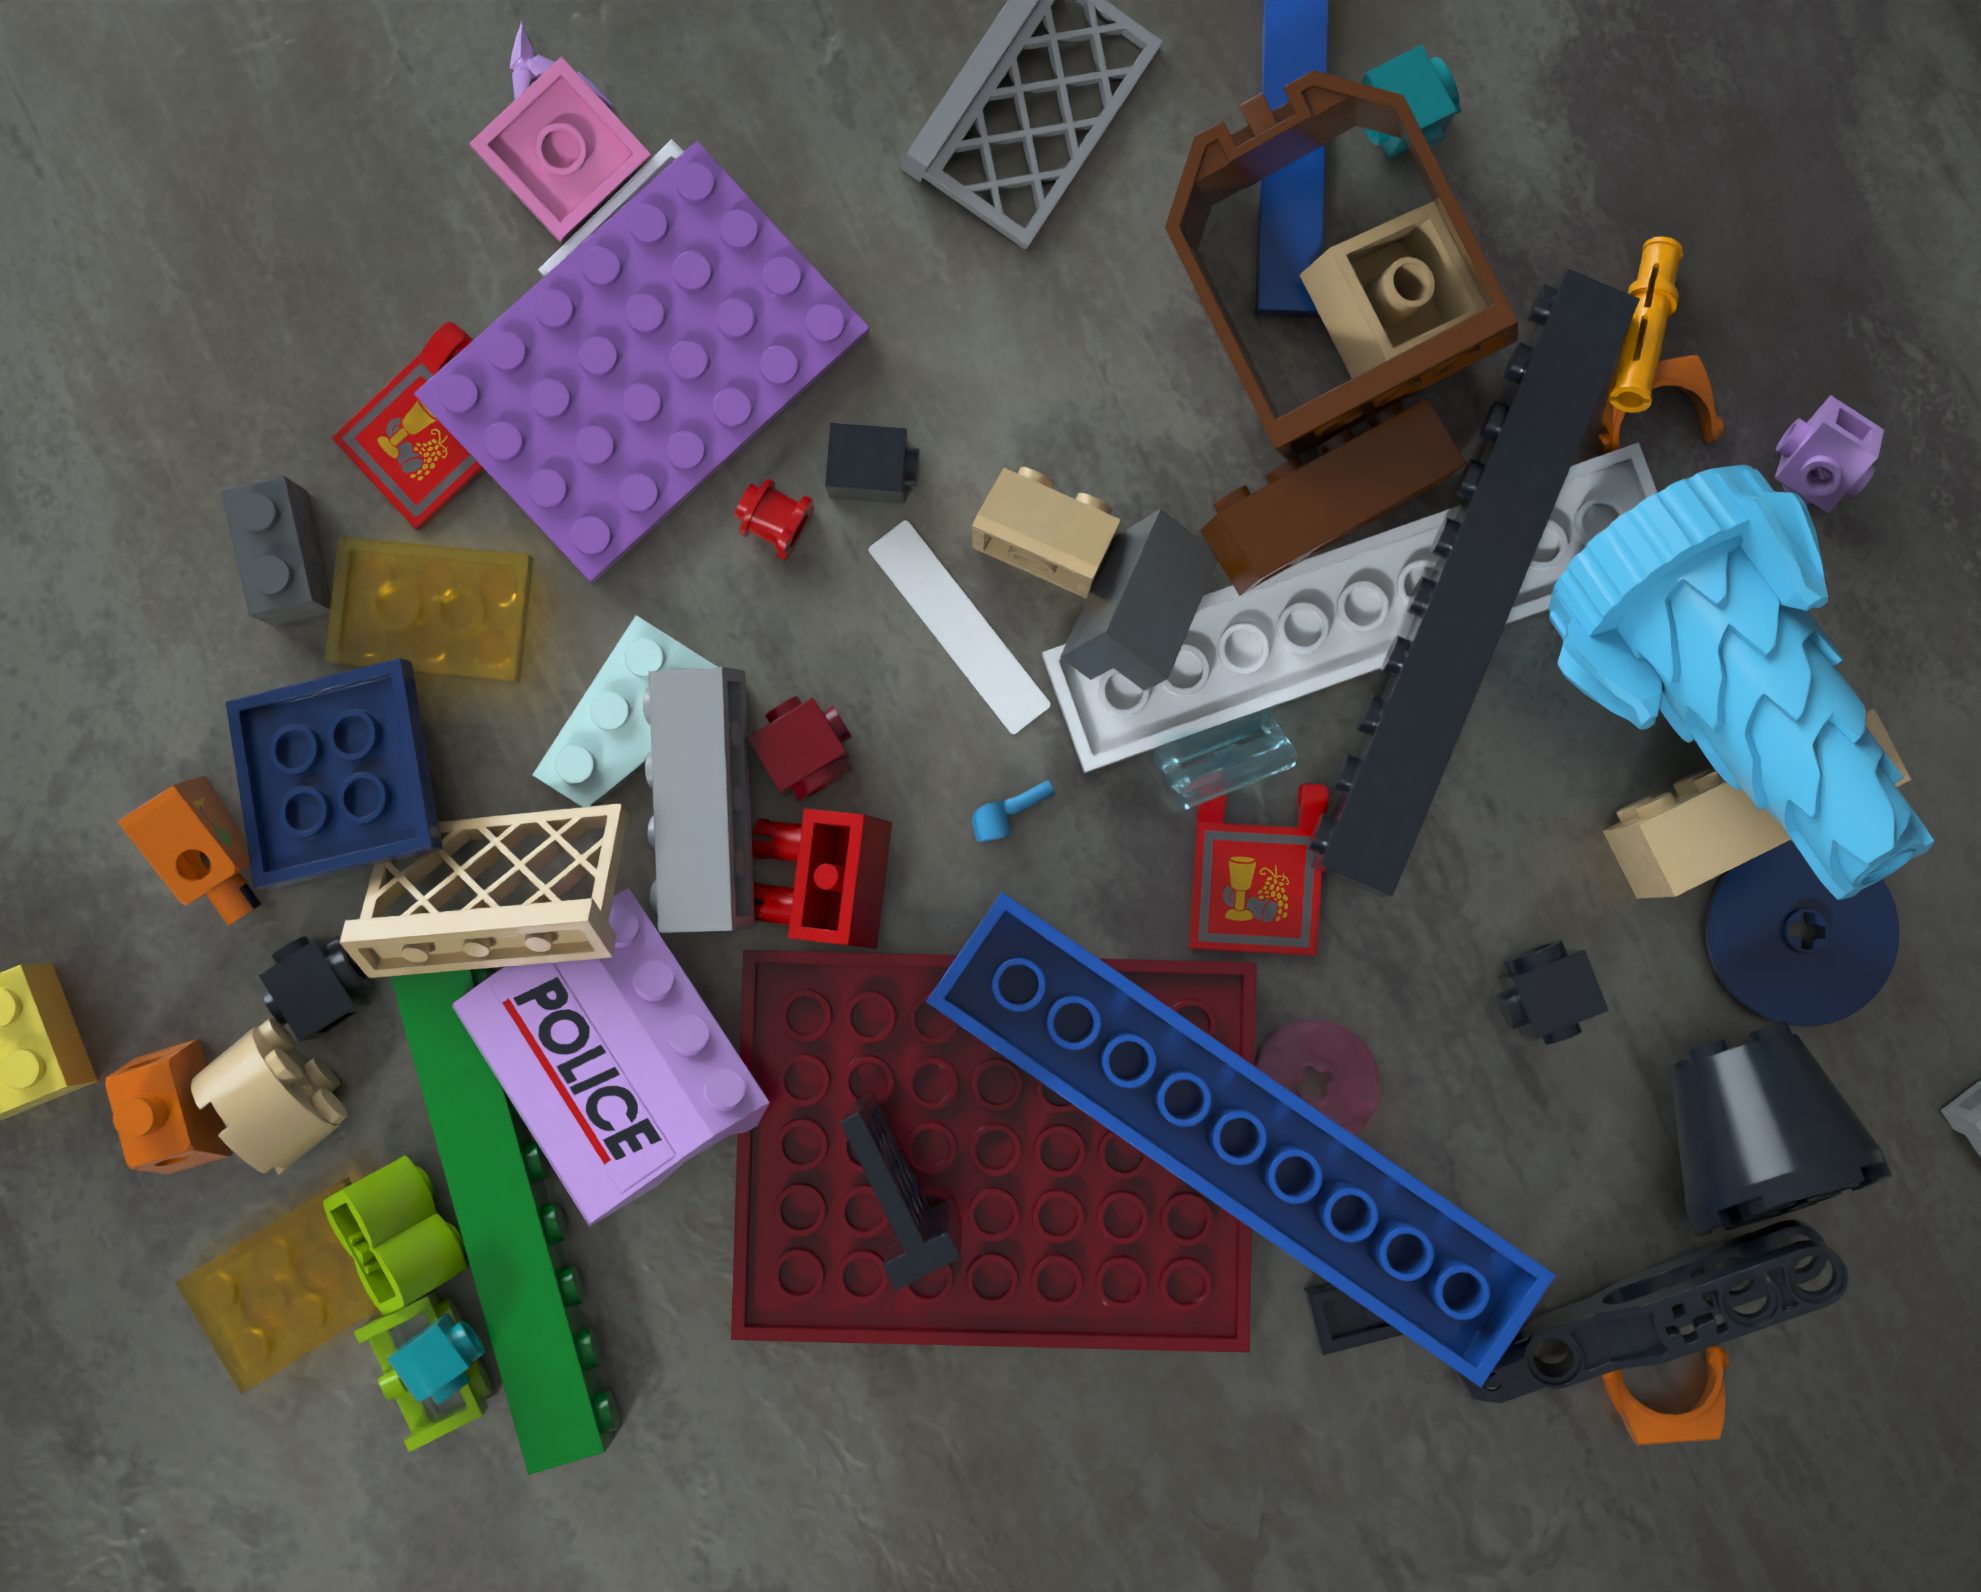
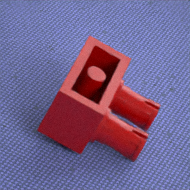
M804 809L802 824L770 821L765 818L758 819L752 834L771 837L772 840L770 842L752 840L753 856L761 860L797 862L794 887L762 884L761 882L753 881L754 899L764 900L763 905H754L755 923L765 922L789 925L788 938L877 949L892 822L865 814Z

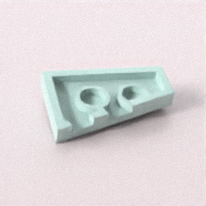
M636 615L538 765L533 776L582 807L596 806L645 767L647 755L651 751V727L643 713V695L645 689L649 687L648 671L714 668L717 666Z

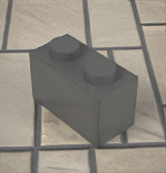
M285 476L222 490V498L249 616L276 626L334 612L307 490Z

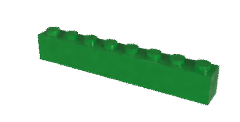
M482 968L390 976L528 1475L604 1453L615 1438L613 1430L619 1429V1414L611 1391L602 1392L595 1368L602 1365L599 1341L593 1328L584 1329L578 1304L584 1303L585 1299L582 1280L575 1265L567 1267L560 1243L567 1239L565 1219L557 1202L550 1204L543 1182V1179L550 1176L548 1159L536 1141L532 1142L528 1127L453 1009L455 1001L496 973L495 969Z

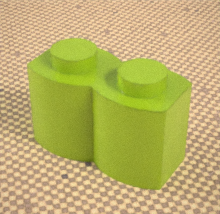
M406 1155L323 1200V1206L334 1233L346 1251L353 1257L357 1273L367 1294L384 1316L405 1307L467 1270L463 1255L465 1251L464 1242L461 1235L453 1225L445 1222L436 1212L433 1201L434 1189L429 1176L423 1169L415 1166Z

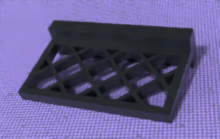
M871 1092L855 1100L841 1119L840 1124L893 1228L882 1266L894 1290L897 1291L961 1258L963 1220L952 1198L930 1207L874 1093Z

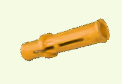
M1653 237L1643 244L1637 281H1634L1628 289V294L1638 297L1640 300L1622 342L1614 386L1611 388L1609 396L1610 403L1615 408L1624 412L1638 413L1647 410L1651 406L1652 390L1662 352L1667 320L1677 308L1679 293L1675 287L1679 263L1683 256V247L1678 241L1669 237Z

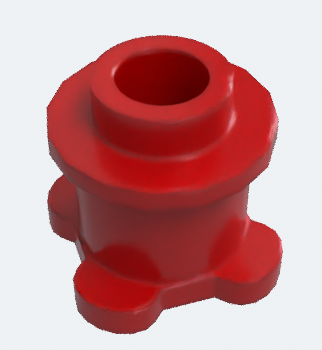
M767 479L761 487L750 484L741 497L734 514L735 518L742 521L739 534L747 537L752 533L775 546V550L778 551L777 557L786 561L814 512L815 507L812 506L813 499L804 495L798 502L774 489L775 481Z

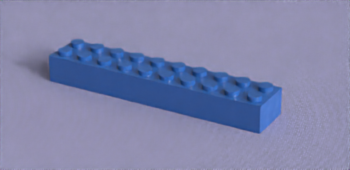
M1003 892L998 896L926 1001V1003L1479 1387L1483 1386L1556 1276Z

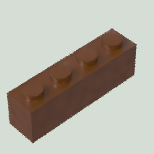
M1428 398L1406 410L1400 401L1396 402L1367 421L1371 427L1370 430L1354 437L1351 430L1347 429L1321 444L1316 449L1320 455L1317 459L1303 466L1299 457H1295L1265 476L1269 485L1252 494L1247 486L1244 485L1213 504L1217 514L1200 531L1239 596L1443 483L1467 464Z

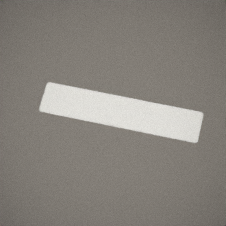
M902 521L869 547L868 550L872 557L1011 734L1019 732L1050 707V702L908 521Z

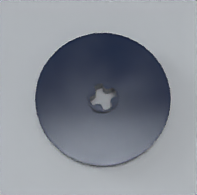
M1789 840L1722 874L1712 892L1707 907L1705 938L1709 958L1719 980L1726 990L1745 1008L1758 1016L1777 1023L1787 1022L1788 1025L1819 1026L1834 1023L1856 1013L1867 1005L1881 990L1890 976L1898 953L1899 920L1895 902L1883 879L1862 889L1855 896L1837 900L1819 880L1793 841ZM1804 914V923L1814 926L1815 935L1814 938L1803 939L1800 948V939L1789 935L1790 923L1801 922Z

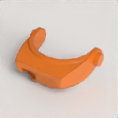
M1692 354L1660 359L1653 389L1663 385L1677 386L1686 393L1696 406L1704 441L1707 444L1718 442L1719 437L1723 436L1724 424L1720 416L1717 417L1715 412L1711 384L1699 356ZM1618 366L1614 369L1609 385L1606 406L1602 415V434L1598 435L1597 443L1601 454H1607L1620 449V425L1626 412L1615 408L1610 403L1609 397L1611 388L1614 386Z
M1719 1344L1706 1348L1707 1384L1705 1391L1690 1412L1680 1415L1658 1413L1642 1405L1627 1389L1622 1378L1621 1369L1601 1375L1610 1400L1620 1414L1635 1445L1720 1439L1725 1417L1723 1371L1727 1370L1729 1366L1728 1355L1725 1349H1721Z

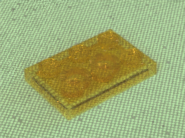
M339 536L324 662L336 666L361 668L402 658L412 662L414 673L520 683L533 557L522 553Z
M349 1177L339 1181L175 1283L241 1394L378 1310L359 1278L353 1257L346 1251L334 1233L323 1206V1200L353 1184Z

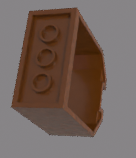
M1315 70L1284 86L1283 88L1289 102L1273 111L1263 93L1240 104L1239 107L1248 125L1230 134L1225 122L1222 121L1194 137L1165 226L1274 448L1288 461L1335 435L1364 422L1388 406L1399 401L1402 402L1518 341V320L1404 95ZM1355 126L1401 138L1430 197L1435 202L1487 308L1280 417L1198 253L1199 244L1211 208L1214 204L1241 189L1252 186L1324 146V143Z

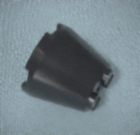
M1779 1022L1755 1030L1749 1034L1750 1040L1738 1044L1729 1050L1725 1040L1701 1045L1686 1052L1687 1059L1673 1065L1675 1073L1671 1075L1686 1212L1696 1237L1710 1234L1713 1229L1723 1225L1726 1231L1782 1216L1817 1205L1818 1202L1841 1195L1842 1191L1852 1189V1191L1861 1190L1892 1177L1882 1149L1798 1034L1791 1033L1787 1022Z

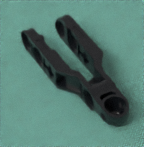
M1794 1219L1781 1221L1629 1275L1588 1299L1534 1318L1528 1322L1525 1328L1519 1330L1492 1372L1494 1373L1489 1375L1482 1387H1479L1458 1371H1456V1376L1463 1393L1467 1397L1484 1402L1503 1403L1546 1387L1551 1389L1566 1388L1619 1369L1666 1363L1833 1304L1846 1291L1849 1279L1847 1267L1840 1256L1825 1243L1821 1235L1809 1224ZM1799 1234L1810 1239L1778 1248L1782 1240L1790 1235ZM1807 1256H1813L1809 1264L1795 1269L1800 1260ZM1738 1257L1744 1259V1261L1715 1271L1718 1264L1726 1258ZM1827 1260H1829L1833 1273L1827 1286L1816 1291L1804 1290L1798 1286L1819 1276L1825 1268ZM1701 1268L1702 1276L1693 1278L1690 1271ZM1750 1278L1745 1287L1740 1290L1730 1291L1738 1281ZM1672 1280L1674 1286L1661 1289L1660 1284ZM1704 1293H1709V1300L1705 1299V1297L1703 1296ZM1767 1296L1766 1303L1755 1313L1744 1314L1733 1309L1734 1307ZM1677 1304L1682 1305L1678 1310L1672 1311L1673 1306ZM1721 1314L1723 1323L1717 1325L1714 1316ZM1692 1324L1694 1331L1682 1335L1679 1329ZM1546 1339L1562 1340L1569 1345V1353L1558 1363H1544L1534 1355L1539 1343ZM1486 1387H1498V1388L1491 1390V1389H1488V1388H1486Z

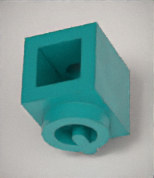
M1422 44L1366 72L1361 82L1362 84L1404 95L1431 149L1439 145L1446 138L1444 135L1445 130L1454 115L1462 111L1459 104L1458 88L1450 69L1441 58L1436 56L1430 59ZM1364 128L1368 138L1374 145L1382 144L1389 159L1407 151L1401 138Z

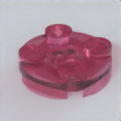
M1313 1019L1289 1022L1273 1031L1262 1042L1256 1054L1255 1067L1353 1135H1356L1366 1125L1370 1115L1377 1109L1380 1103L1379 1072L1372 1052L1357 1034L1335 1022ZM1312 1065L1313 1069L1318 1073L1327 1070L1331 1077V1081L1325 1085L1327 1095L1320 1100H1317L1313 1094H1307L1302 1097L1297 1087L1305 1081L1302 1070L1307 1066Z

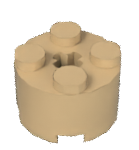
M271 1018L267 1019L259 1027H253L193 1077L190 1088L195 1103L200 1110L210 1102L227 1126L218 1136L233 1152L263 1174H266L274 1167L278 1175H282L342 1124V1121L348 1117V1114L342 1103L332 1093L340 1086V1081L331 1068L318 1057H314L308 1062L295 1049V1040L288 1030L277 1020Z

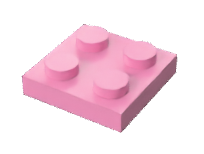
M562 56L469 143L471 149L560 243L651 157V153Z

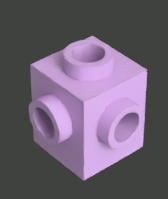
M1830 395L1807 423L1800 418L1797 419L1779 441L1776 451L1782 455L1775 479L1781 482L1786 492L1797 493L1805 504L1813 503L1829 513L1844 495L1850 499L1855 498L1870 481L1875 472V467L1872 464L1879 456L1884 429Z

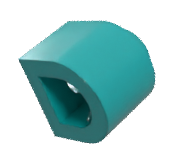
M447 1312L393 1352L387 1358V1361L417 1403L431 1396L436 1405L459 1391L471 1380L465 1370L471 1366L473 1361L485 1353V1349L475 1331L465 1321L462 1320L456 1324Z

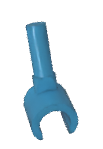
M1047 780L1014 798L1011 797L1005 801L988 803L978 808L972 816L976 840L981 843L1010 836L1011 831L1007 816L1017 814L1054 795L1055 791L1051 783Z

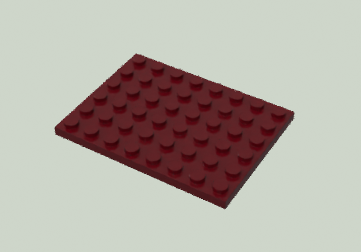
M743 950L740 1058L770 1103L758 1126L748 1132L737 1134L731 1340L1250 1353L1252 1228L926 1003L958 955ZM1098 958L1255 1066L1257 962ZM871 1092L874 1093L930 1207L952 1198L963 1220L961 1258L897 1291L894 1290L882 1266L893 1228L840 1124L841 1119L855 1100Z

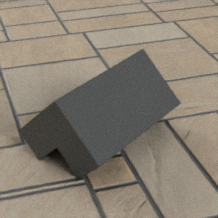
M1162 509L1157 510L1115 536L1060 658L1090 680L1114 668L1143 691L1167 680L1218 562L1212 549Z

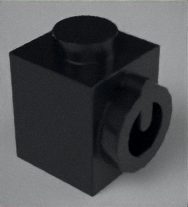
M307 936L296 939L276 951L272 955L276 964L258 975L267 989L263 993V1000L268 1010L280 1024H289L298 1041L317 1039L372 1005L365 994L366 991L372 988L371 979L367 977L339 943V936L332 940H314L312 942L309 941Z
M1562 940L1546 943L1511 957L1509 960L1504 961L1508 973L1498 976L1504 992L1497 994V1001L1509 1028L1512 1030L1518 1028L1521 1036L1535 1039L1542 1037L1545 1045L1557 1043L1578 1035L1582 1032L1579 1022L1609 1011L1586 951L1566 950Z

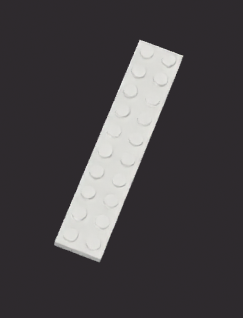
M1639 442L1570 467L1506 624L1549 610L1554 585L1559 576L1566 571L1567 565L1598 533L1609 527L1611 522L1623 513L1632 510L1644 499L1657 493ZM1461 505L1303 560L1241 596L1238 595L1233 585L1203 595L1169 678L1145 691L1114 668L1092 680L1088 679L1060 658L1066 644L1042 652L1044 663L1084 774L1382 669L1384 659L1394 638L1397 635L1406 638L1415 615L1406 612V608L1417 582L1421 576L1430 579L1439 556L1430 552L1438 530L1446 517L1455 520Z

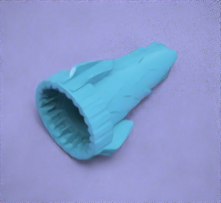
M1736 465L1708 469L1695 474L1693 477L1682 479L1669 485L1665 490L1649 496L1632 510L1623 513L1611 522L1609 527L1589 541L1586 547L1567 565L1566 571L1559 576L1554 585L1548 608L1550 612L1549 620L1563 639V646L1557 665L1565 678L1585 695L1609 711L1629 720L1639 729H1648L1655 725L1660 709L1672 728L1684 741L1689 743L1693 739L1695 740L1714 769L1732 788L1739 791L1742 789L1758 810L1765 808L1781 824L1829 892L1837 900L1855 896L1862 889L1892 874L1911 858L1926 853L1934 844V839L1895 786V783L1904 777L1866 727L1865 706L1836 667L1844 661V658L1809 612L1813 607L1821 608L1828 603V593L1816 529L1805 502L1797 493L1775 492L1763 475L1751 466Z

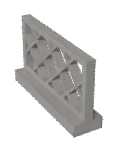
M1008 0L907 151L900 169L918 182H921L924 178L1026 250L1163 43L1160 38L1107 0H1075L1084 8L1087 28L1060 33L1055 31L1051 6L1055 0ZM1097 17L1108 25L1098 26ZM1041 21H1043L1045 35L1031 37ZM1122 34L1142 49L1132 66L1107 70L1101 37ZM1090 39L1096 72L1064 77L1058 45ZM1048 47L1054 79L1022 84L1017 63V57L1021 51ZM1009 71L1011 86L998 88ZM1123 79L1112 95L1109 81ZM1098 83L1103 111L1099 117L1073 121L1067 88ZM1056 90L1062 123L1030 128L1024 96ZM1014 97L1020 131L988 136L983 115L984 107L989 101ZM975 122L978 138L963 140ZM1089 130L1078 147L1075 132ZM1065 134L1070 161L1064 169L1039 173L1033 139ZM1022 141L1029 175L996 180L990 147ZM980 149L986 182L964 186L943 171L954 153ZM1056 181L1044 199L1042 183ZM1031 185L1036 212L1025 228L1003 214L999 190ZM989 192L991 204L977 194Z

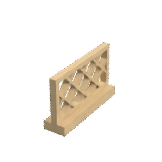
M621 803L438 822L443 849L424 853L402 872L396 868L398 859L374 865L360 919L345 920L339 943L368 978L613 958L617 935L608 922L629 815ZM605 827L603 838L581 855L570 845L588 829ZM544 833L548 837L546 841L521 861L510 851L528 835ZM485 839L489 843L461 867L450 857L471 840ZM563 851L573 863L545 885L534 874ZM503 857L513 868L486 890H483L474 879ZM444 863L453 873L423 896L414 885L440 864ZM586 875L594 881L591 898L566 901L559 899ZM526 880L538 891L522 905H498L499 902ZM466 886L477 896L461 910L437 911V909ZM406 892L417 901L400 916L383 917L385 909Z

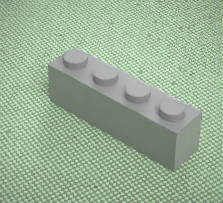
M725 667L648 671L649 687L645 689L643 695V713L651 727V751L646 758L645 775L649 787L653 789L654 816L651 817L648 824V843L656 858V880L653 882L650 891V905L653 915L658 918V933L733 931L755 927L745 671Z

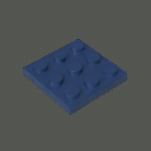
M397 658L226 701L255 889L269 890L443 849L411 661Z

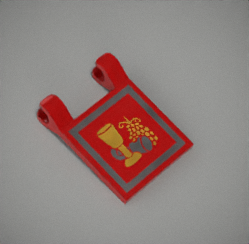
M446 322L440 326L424 349L331 437L416 530L421 529L484 470L414 394L473 341L463 329L452 322Z
M1201 778L1197 784L1196 836L1189 948L1317 956L1322 872L1310 867L1316 852L1307 849L1319 817L1322 813L1327 815L1328 788L1321 784L1304 783L1299 786L1297 794V827L1223 823L1227 790L1225 781L1218 778Z

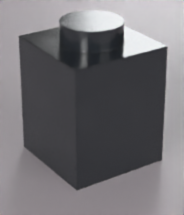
M830 423L825 482L829 498L904 504L905 486L917 487L920 457L919 448H908L907 428Z

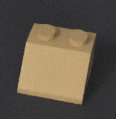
M1020 467L1017 474L1003 468L972 525L973 549L1087 599L1116 535L1121 519L1110 515L1113 508L1099 498L1085 493H1078L1076 499H1073L1053 490L1055 482L1038 471Z

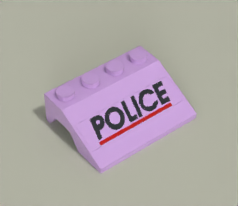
M629 888L613 896L608 922L617 935L613 958L506 966L453 1003V1009L589 1227L657 1187L686 1161L729 1135L748 1132L758 1126L770 1103Z

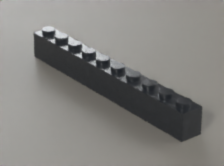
M1567 269L1552 287L1543 284L1539 290L1527 319L1536 323L1528 345L1522 342L1518 343L1504 372L1503 378L1512 381L1504 403L1497 400L1493 402L1482 424L1479 436L1488 441L1480 461L1470 459L1457 484L1455 495L1464 498L1455 520L1445 518L1434 539L1430 553L1439 556L1430 579L1421 576L1409 599L1406 612L1415 615L1406 638L1398 635L1394 638L1384 659L1381 670L1390 674L1381 698L1373 694L1370 696L1361 714L1357 730L1365 733V737L1356 757L1350 754L1345 756L1336 774L1332 789L1341 794L1332 816L1324 813L1321 814L1311 834L1307 849L1316 852L1310 866L1311 868L1377 896H1393L1640 298L1571 269Z

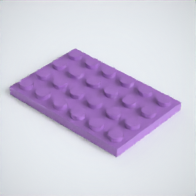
M696 141L414 394L593 585L869 333L870 327L702 145Z

